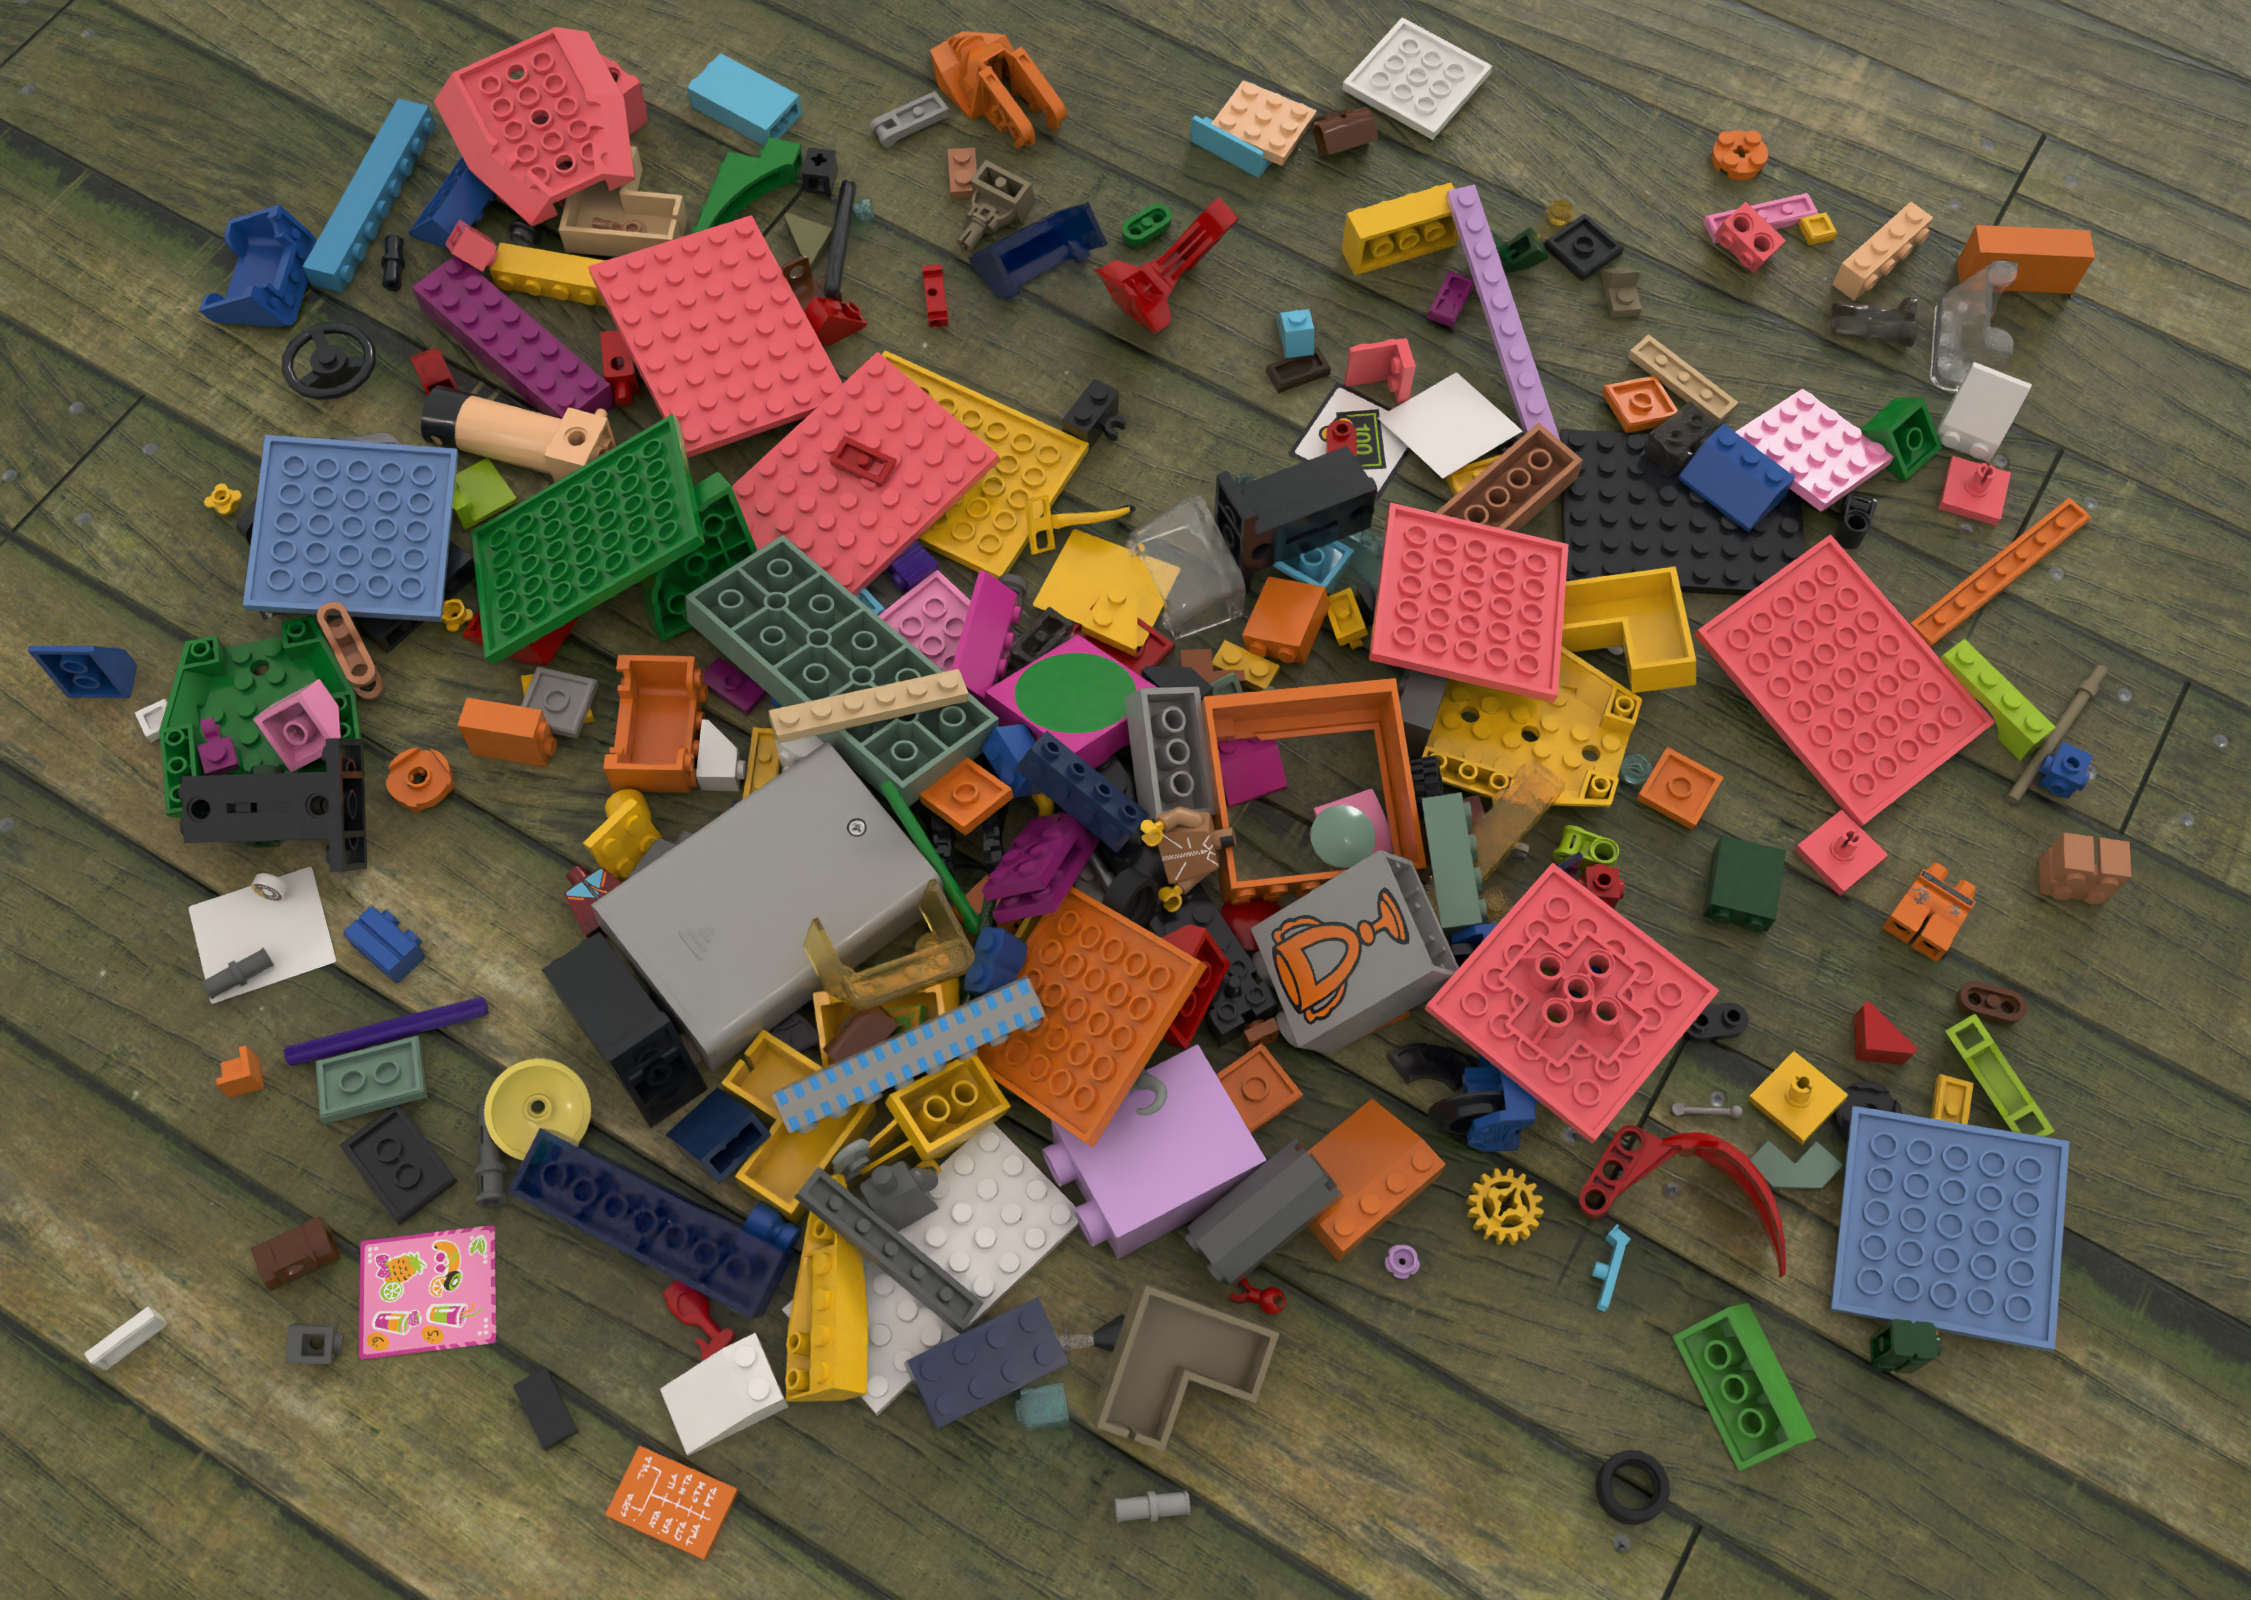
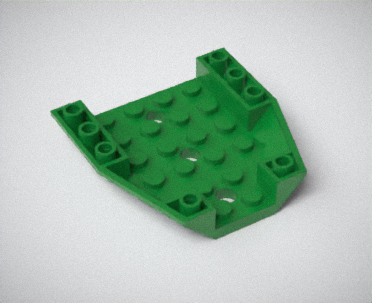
M313 616L281 622L282 636L230 647H225L217 635L185 641L159 729L167 816L183 817V803L179 799V787L182 784V776H206L198 750L199 745L207 743L200 725L201 720L213 717L215 724H218L220 727L222 738L230 736L234 741L241 769L222 775L250 774L251 767L256 765L278 766L285 769V773L327 772V767L324 765L322 757L290 772L253 720V718L273 703L320 679L338 705L341 738L361 739L356 692L346 678ZM260 666H269L268 671L264 675H254L256 669Z

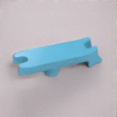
M1618 1224L1604 1239L1613 1247L1609 1264L1596 1261L1591 1276L1604 1280L1596 1309L1603 1312L1609 1307L1626 1244L1631 1239L1618 1228L1620 1226Z

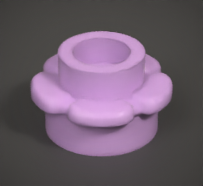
M1395 1245L1389 1249V1255L1385 1258V1266L1389 1272L1394 1273L1396 1278L1407 1279L1410 1274L1414 1275L1418 1271L1420 1262L1418 1261L1417 1252L1412 1247ZM1400 1259H1404V1260H1405V1264H1404V1265H1401V1264L1399 1263V1260H1400Z

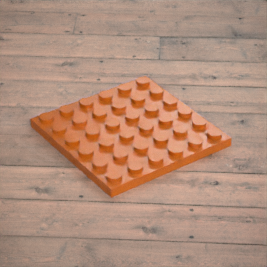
M1072 886L1057 911L1043 914L1026 940V959L1021 970L1016 975L1017 979L1026 975L1029 976L1046 1014L1045 1017L1040 1018L1042 1024L1026 1032L1018 1028L1008 1033L1010 1039L991 1047L989 1042L977 1047L979 1052L977 1056L994 1080L1094 1148L1204 973L1207 965Z

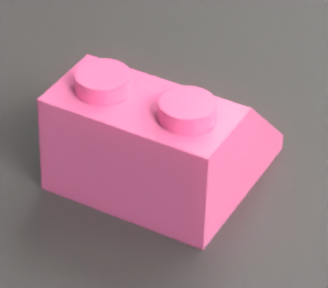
M320 679L273 703L253 718L290 772L322 757V750L326 746V739L341 738L338 705Z

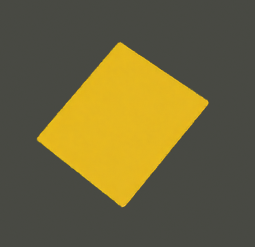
M1074 529L1035 598L1033 606L1083 625L1091 612L1090 608L1098 601L1097 599L1101 596L1109 581H1112L1137 593V617L1153 627L1181 569ZM1138 624L1137 646L1142 647L1150 632Z

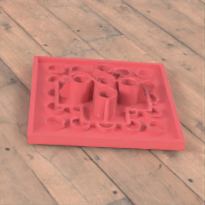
M1552 863L1427 1003L1424 1010L1593 1144L1713 1000L1719 990ZM1595 966L1599 968L1603 974L1593 972L1590 967ZM1546 968L1552 971L1555 976H1547L1541 970ZM1575 990L1583 998H1575L1571 996L1569 991ZM1603 1012L1607 1014L1611 1020H1603L1597 1015V1013ZM1554 1014L1559 1017L1562 1023H1554L1547 1016Z

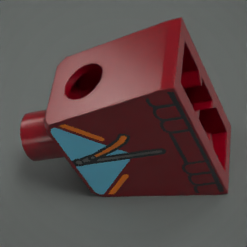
M578 865L567 873L566 878L573 886L564 895L586 938H591L600 932L606 939L608 936L599 926L591 904L622 883L603 867L598 868L589 875L582 865Z

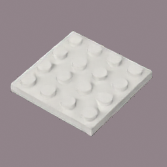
M1402 17L1343 82L1342 90L1433 140L1491 74L1492 65Z

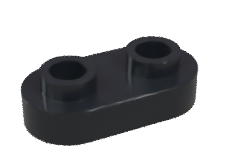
M1736 1003L1708 1005L1697 1018L1701 1019L1705 1026H1699L1694 1021L1684 1033V1036L1696 1043L1736 1038L1747 1028L1749 1023L1748 1014L1742 1006ZM1727 1015H1734L1737 1022L1730 1021Z

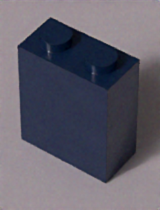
M718 1087L666 1134L686 1159L718 1184L725 1180L771 1136L751 1110Z

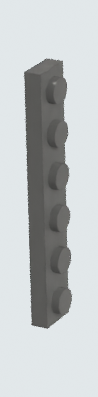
M820 1167L811 1174L794 1196L795 1199L959 1334L965 1331L983 1305L979 1298Z

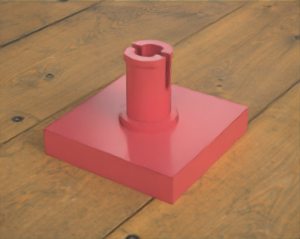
M1952 456L1948 463L1938 509L1997 526L2001 520L2011 473L1997 469L1991 464L1987 466V463L1979 464Z
M1842 809L1794 849L1839 896H1842L1888 856Z

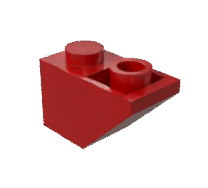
M814 296L804 310L820 343L823 345L831 346L865 328L868 324L860 314V308L849 301L845 303L832 298L825 299Z
M437 346L409 357L427 396L438 385L458 390Z

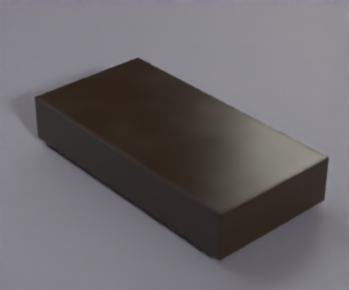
M1319 347L1314 348V355L1286 358L1266 366V373L1278 393L1328 376L1331 372V367Z

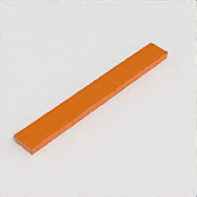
M2069 497L1910 623L1911 627L1932 648L2087 524L2092 516Z

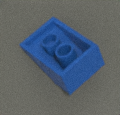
M29 646L28 652L67 698L131 697L137 664L126 650L116 647L107 648L99 646Z

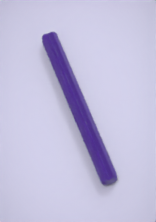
M481 996L287 1046L284 1049V1057L290 1066L460 1023L486 1016L488 1014V1004L486 999Z

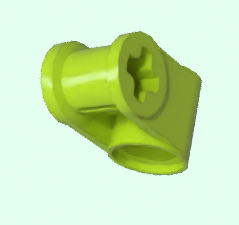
M1566 825L1562 828V839L1559 848L1555 849L1552 854L1553 859L1557 863L1584 871L1586 866L1594 864H1605L1609 868H1614L1619 856V848L1615 841L1573 825ZM1597 854L1604 855V856H1606L1609 860H1601V859L1597 858L1596 855H1597Z

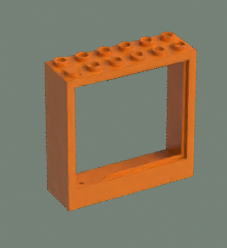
M1396 678L1205 696L1201 704L1216 815L1211 816L1215 830L1229 828L1217 742L1258 738L1260 741L1374 730L1393 854L1411 860L1418 875L1427 868ZM1232 847L1220 849V866L1217 868L1222 902L1231 901L1233 906L1246 905V903H1251L1250 899L1263 898L1264 902H1275L1282 900L1283 895L1295 894L1296 899H1300L1346 871L1237 882Z

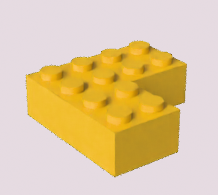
M1676 567L1566 581L1561 646L1570 652L1623 646L1632 693L1696 685L1697 661Z
M763 1029L744 1053L749 1067L753 1069L751 1073L746 1063L739 1059L721 1083L725 1093L772 1126L769 1129L771 1136L748 1157L736 1173L735 1179L742 1190L757 1200L763 1201L777 1209L784 1218L796 1225L807 1211V1208L794 1198L796 1193L818 1167L829 1175L834 1173V1165L832 1163L834 1157L846 1146L860 1138L876 1116L877 1111L874 1102L864 1105L861 1100L850 1105L851 1111L837 1119L832 1120L829 1115L818 1120L819 1126L809 1132L800 1135L799 1131L796 1130L789 1133L772 1098L773 1092L821 1070L823 1067Z

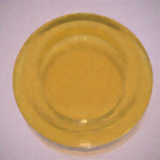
M1556 200L1547 208L1546 218L1555 226H1567L1574 218L1573 206L1566 200Z

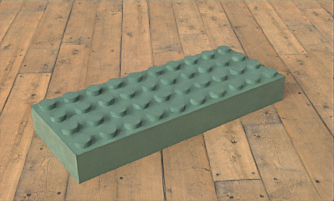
M784 535L685 596L687 622L783 707L944 672ZM969 694L968 702L816 736L823 743L828 742L851 768L885 798L886 796L879 786L891 779L909 807L920 799L919 794L966 757L973 760L982 754L981 747L995 727H998L999 718Z

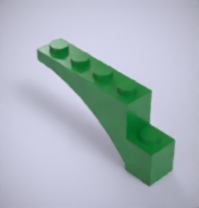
M769 137L765 148L760 149L758 158L728 151L724 162L719 164L718 177L715 183L710 185L709 198L706 204L701 206L700 219L697 226L692 227L691 234L729 223L746 207L765 194L788 183L796 184L804 164L801 144Z

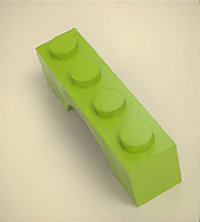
M1966 639L1951 648L1940 658L1970 694L1990 711L1997 725V739L2020 761L2041 746L2056 728Z
M1976 1014L1945 1031L2012 1132L2047 1138L2056 1135L2054 1129L2023 1086Z

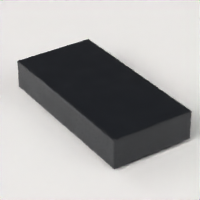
M546 1367L513 1385L545 1451L579 1432Z

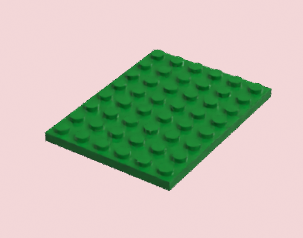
M674 414L669 415L471 532L485 659L492 665L504 658L510 657L518 650L536 642L539 638L564 626L567 622L590 611L609 598L615 597L623 590L641 582L651 574L669 566L672 562L705 544L681 425Z

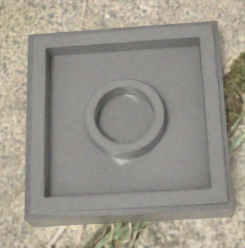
M537 666L521 706L542 710L547 722L550 724L552 733L578 739L599 684L596 679Z

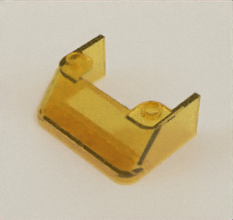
M936 878L929 880L919 908L931 932L922 935L915 945V953L855 973L850 967L842 965L819 918L812 919L803 947L825 991L830 996L854 1008L867 1010L960 977L970 970L975 960L974 950Z

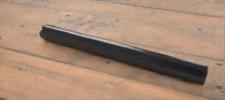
M847 179L842 181L823 292L826 297L833 299L839 297L856 192V183L854 181L849 182Z

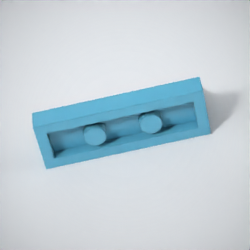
M1198 116L1192 118L1190 141L1257 178L1272 163L1263 158V151L1211 124L1213 120L1205 117L1202 119Z

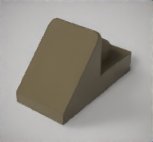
M1629 267L1601 269L1600 274L1611 318L1639 316L1642 308L1636 285L1640 271Z

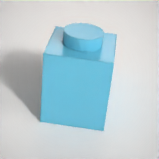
M1294 310L1279 313L1276 316V323L1285 358L1314 355V326L1310 310Z

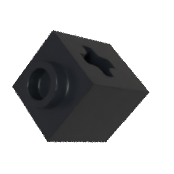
M808 147L801 172L804 192L832 195L838 172L835 151Z

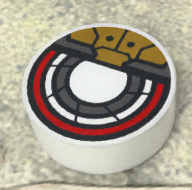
M267 873L257 874L251 884V889L256 894L271 901L283 900L288 890L283 880Z

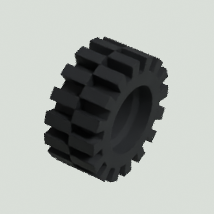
M1436 755L1410 760L1419 817L1424 816L1422 798L1444 795L1442 776Z

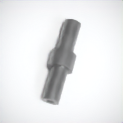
M1095 851L1087 862L1098 878L1096 883L1101 891L1105 893L1116 876L1113 871H1108Z

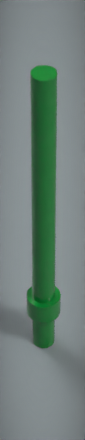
M891 779L879 786L922 855L940 876L943 888L964 919L962 924L969 935L973 934L977 940L981 931L986 926L984 919L980 913H975Z

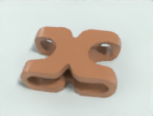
M339 602L324 604L317 612V620L346 678L361 700L373 701L378 699L384 692V683L346 608ZM337 612L341 614L342 618L335 619L327 624L326 619L330 613ZM376 681L375 688L371 691H364L360 688Z

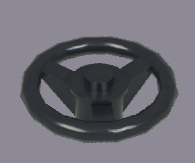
M340 322L319 323L303 330L289 342L282 356V375L288 386L303 397L320 401L339 399L355 392L368 381L376 364V348L370 337L353 325ZM342 334L351 336L360 343L364 356L347 358L342 348L328 344L325 335ZM310 340H314L317 349L310 358L313 371L298 380L293 370L294 359L298 351Z

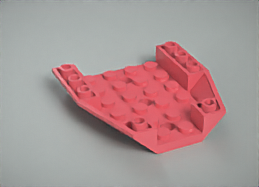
M561 27L549 29L453 72L434 100L469 170L531 227L557 216L553 203L604 180L609 191L635 180L625 100L588 32ZM516 71L524 72L523 77L514 80L510 78ZM539 116L548 117V121L542 125L534 123L535 119ZM564 161L573 163L568 170L558 169L559 165Z

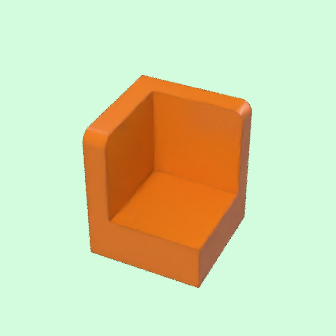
M247 1045L239 1047L240 1058L220 1063L222 1077L216 1079V1085L229 1098L264 1089L259 1057Z

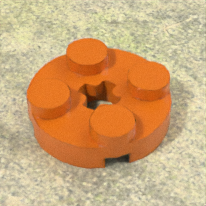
M1740 130L1721 132L1711 152L1713 166L1718 171L1721 168L1727 172V177L1731 179L1749 180L1756 177L1758 172L1764 169L1768 160V149L1761 140V134L1754 130L1748 132ZM1735 153L1743 154L1744 158H1740L1739 155Z
M411 748L400 753L390 763L386 787L394 801L400 806L409 808L410 811L415 813L421 812L440 803L453 790L452 769L446 758L437 750L430 749L431 751L420 750V748ZM419 773L421 776L427 774L424 782L413 784L416 774Z

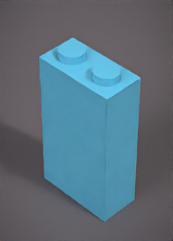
M721 53L713 61L709 62L706 68L687 87L692 108L764 147L769 137L780 139L802 115L800 96Z

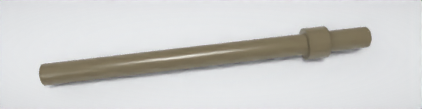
M2097 665L2088 679L2082 680L2075 690L2076 696L2055 725L2056 728L2043 742L2006 796V800L2009 803L2018 804L2039 773V767L2046 755L2053 753L2087 701H2092L2099 691L2098 685L2108 672L2105 666Z

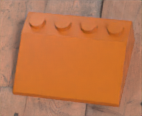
M1370 1099L1307 1151L1309 1155L1313 1154L1337 1184L1336 1188L1344 1194L1339 1201L1307 1227L1339 1262L1441 1176L1446 1164L1419 1135L1374 1099Z

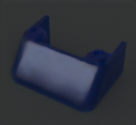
M1089 202L1055 211L972 254L968 259L973 269L997 298L1003 297L1004 300H1008L1020 294L1018 288L1023 283L1067 260L1074 259L1075 263L1080 262L1091 256L1090 250L1104 247L1108 243Z

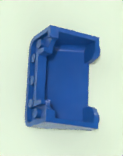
M280 204L229 220L225 230V242L229 249L238 256L225 298L218 293L206 295L202 300L199 312L215 323L277 328L294 324L308 283L303 265L317 242L314 235Z

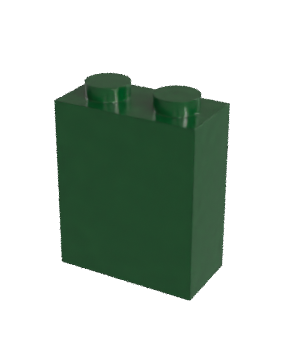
M1722 835L1713 850L1703 917L1711 918L1719 924L1731 923L1744 926L1746 930L1751 932H1767L1776 920L1786 850Z

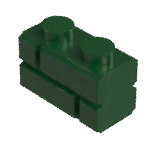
M1892 1320L1870 1338V1359L1873 1370L1890 1372L1894 1369L1896 1373L1912 1374L1928 1364V1362L1939 1357L1942 1343L1940 1336L1936 1335V1327L1931 1322L1916 1321L1912 1323L1911 1320Z

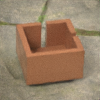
M2063 833L2052 844V848H2049L2039 859L2040 894L2052 896L2057 900L2071 898L2085 900L2086 903L2094 905L2105 903L2131 878L2130 842L2099 838L2097 840L2098 865L2094 864V842L2092 836Z

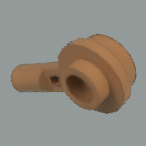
M594 217L592 221V227L595 229L648 233L647 227L640 221L632 220L619 224L598 217Z

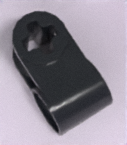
M1853 491L1844 496L1839 510L1840 517L1835 534V539L1840 546L1846 549H1854L1860 546L1871 526L1872 517L1877 506V497L1869 499L1855 495Z

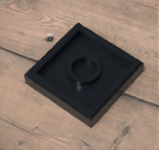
M1586 213L1544 242L1546 250L1582 282L1619 257L1624 250L1620 243Z

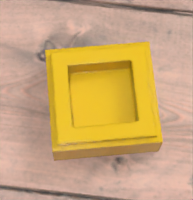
M1826 212L1803 217L1798 223L1809 246L1835 240L1838 234Z

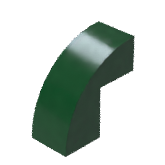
M1530 227L1508 242H1505L1491 231L1504 273L1524 270L1549 258L1542 237Z

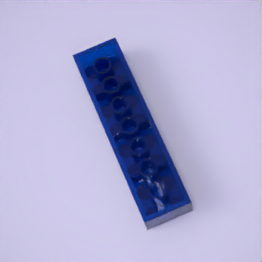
M539 1128L508 1190V1193L751 1319L764 1316L795 1253L554 1129Z

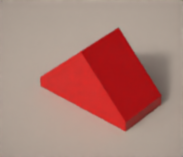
M1869 1001L1854 1015L1856 1060L1903 1065L1918 1051Z

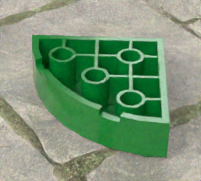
M719 471L693 487L705 544L642 580L644 609L650 627L661 642L693 627L687 622L686 595L758 551L732 486Z

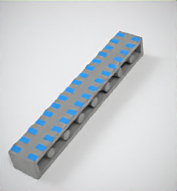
M1026 975L783 1086L773 1092L772 1098L788 1132L792 1133L798 1130L801 1135L818 1127L817 1121L830 1115L832 1120L837 1119L851 1111L850 1105L861 1100L864 1105L870 1104L883 1097L881 1091L894 1086L897 1091L914 1083L913 1077L926 1071L927 1075L930 1076L947 1067L946 1061L958 1057L959 1061L966 1060L979 1053L977 1047L988 1042L991 1047L1001 1044L1010 1039L1008 1033L1018 1028H1021L1023 1032L1029 1031L1041 1025L1040 1018L1045 1017L1046 1014L1029 976Z

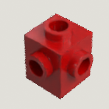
M1605 864L1586 866L1581 878L1576 879L1577 882L1613 909L1616 907L1619 899L1622 900L1624 897L1625 885L1623 880H1619V868H1609Z

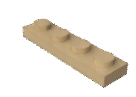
M1649 334L1629 352L1628 358L1651 376H1656L1664 386L1717 426L1736 409L1739 403Z

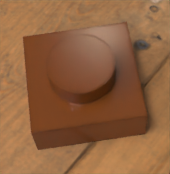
M1271 1018L1265 1022L1263 1019H1259L1246 1027L1242 1037V1044L1246 1052H1249L1260 1043L1266 1046L1278 1040L1280 1028L1275 1019Z

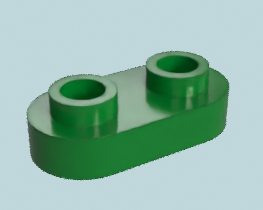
M1153 204L1127 219L1122 225L1123 241L1129 246L1139 247L1161 235L1171 227V210L1163 204Z

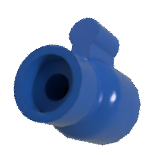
M760 1201L748 1216L743 1228L744 1232L737 1241L736 1247L755 1257L770 1240H774L777 1247L788 1253L798 1241L802 1228L792 1222L785 1223L780 1211Z

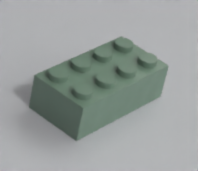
M1462 792L1422 798L1440 924L1447 941H1450L1452 934L1470 926L1488 924L1486 900L1478 899V894L1483 893L1480 866L1473 867V862L1478 861L1475 834L1468 835V830H1473L1470 802L1463 803Z

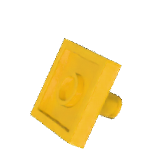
M1793 1051L1749 1096L1748 1101L1798 1143L1803 1145L1847 1100L1848 1094Z

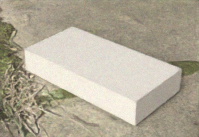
M146 1307L85 1352L84 1355L91 1364L107 1371L166 1327L167 1322L161 1314L150 1307Z

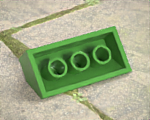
M1749 1303L1730 1306L1673 1336L1739 1472L1817 1438Z

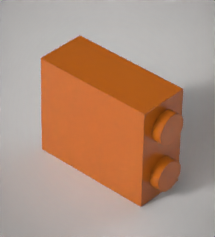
M1268 576L1242 634L1247 650L1251 654L1260 657L1276 658L1285 663L1296 662L1305 664L1330 607L1325 587Z
M466 698L457 726L473 755L547 767L549 757L554 756L556 752L557 739L553 736L550 724L547 722L542 710Z

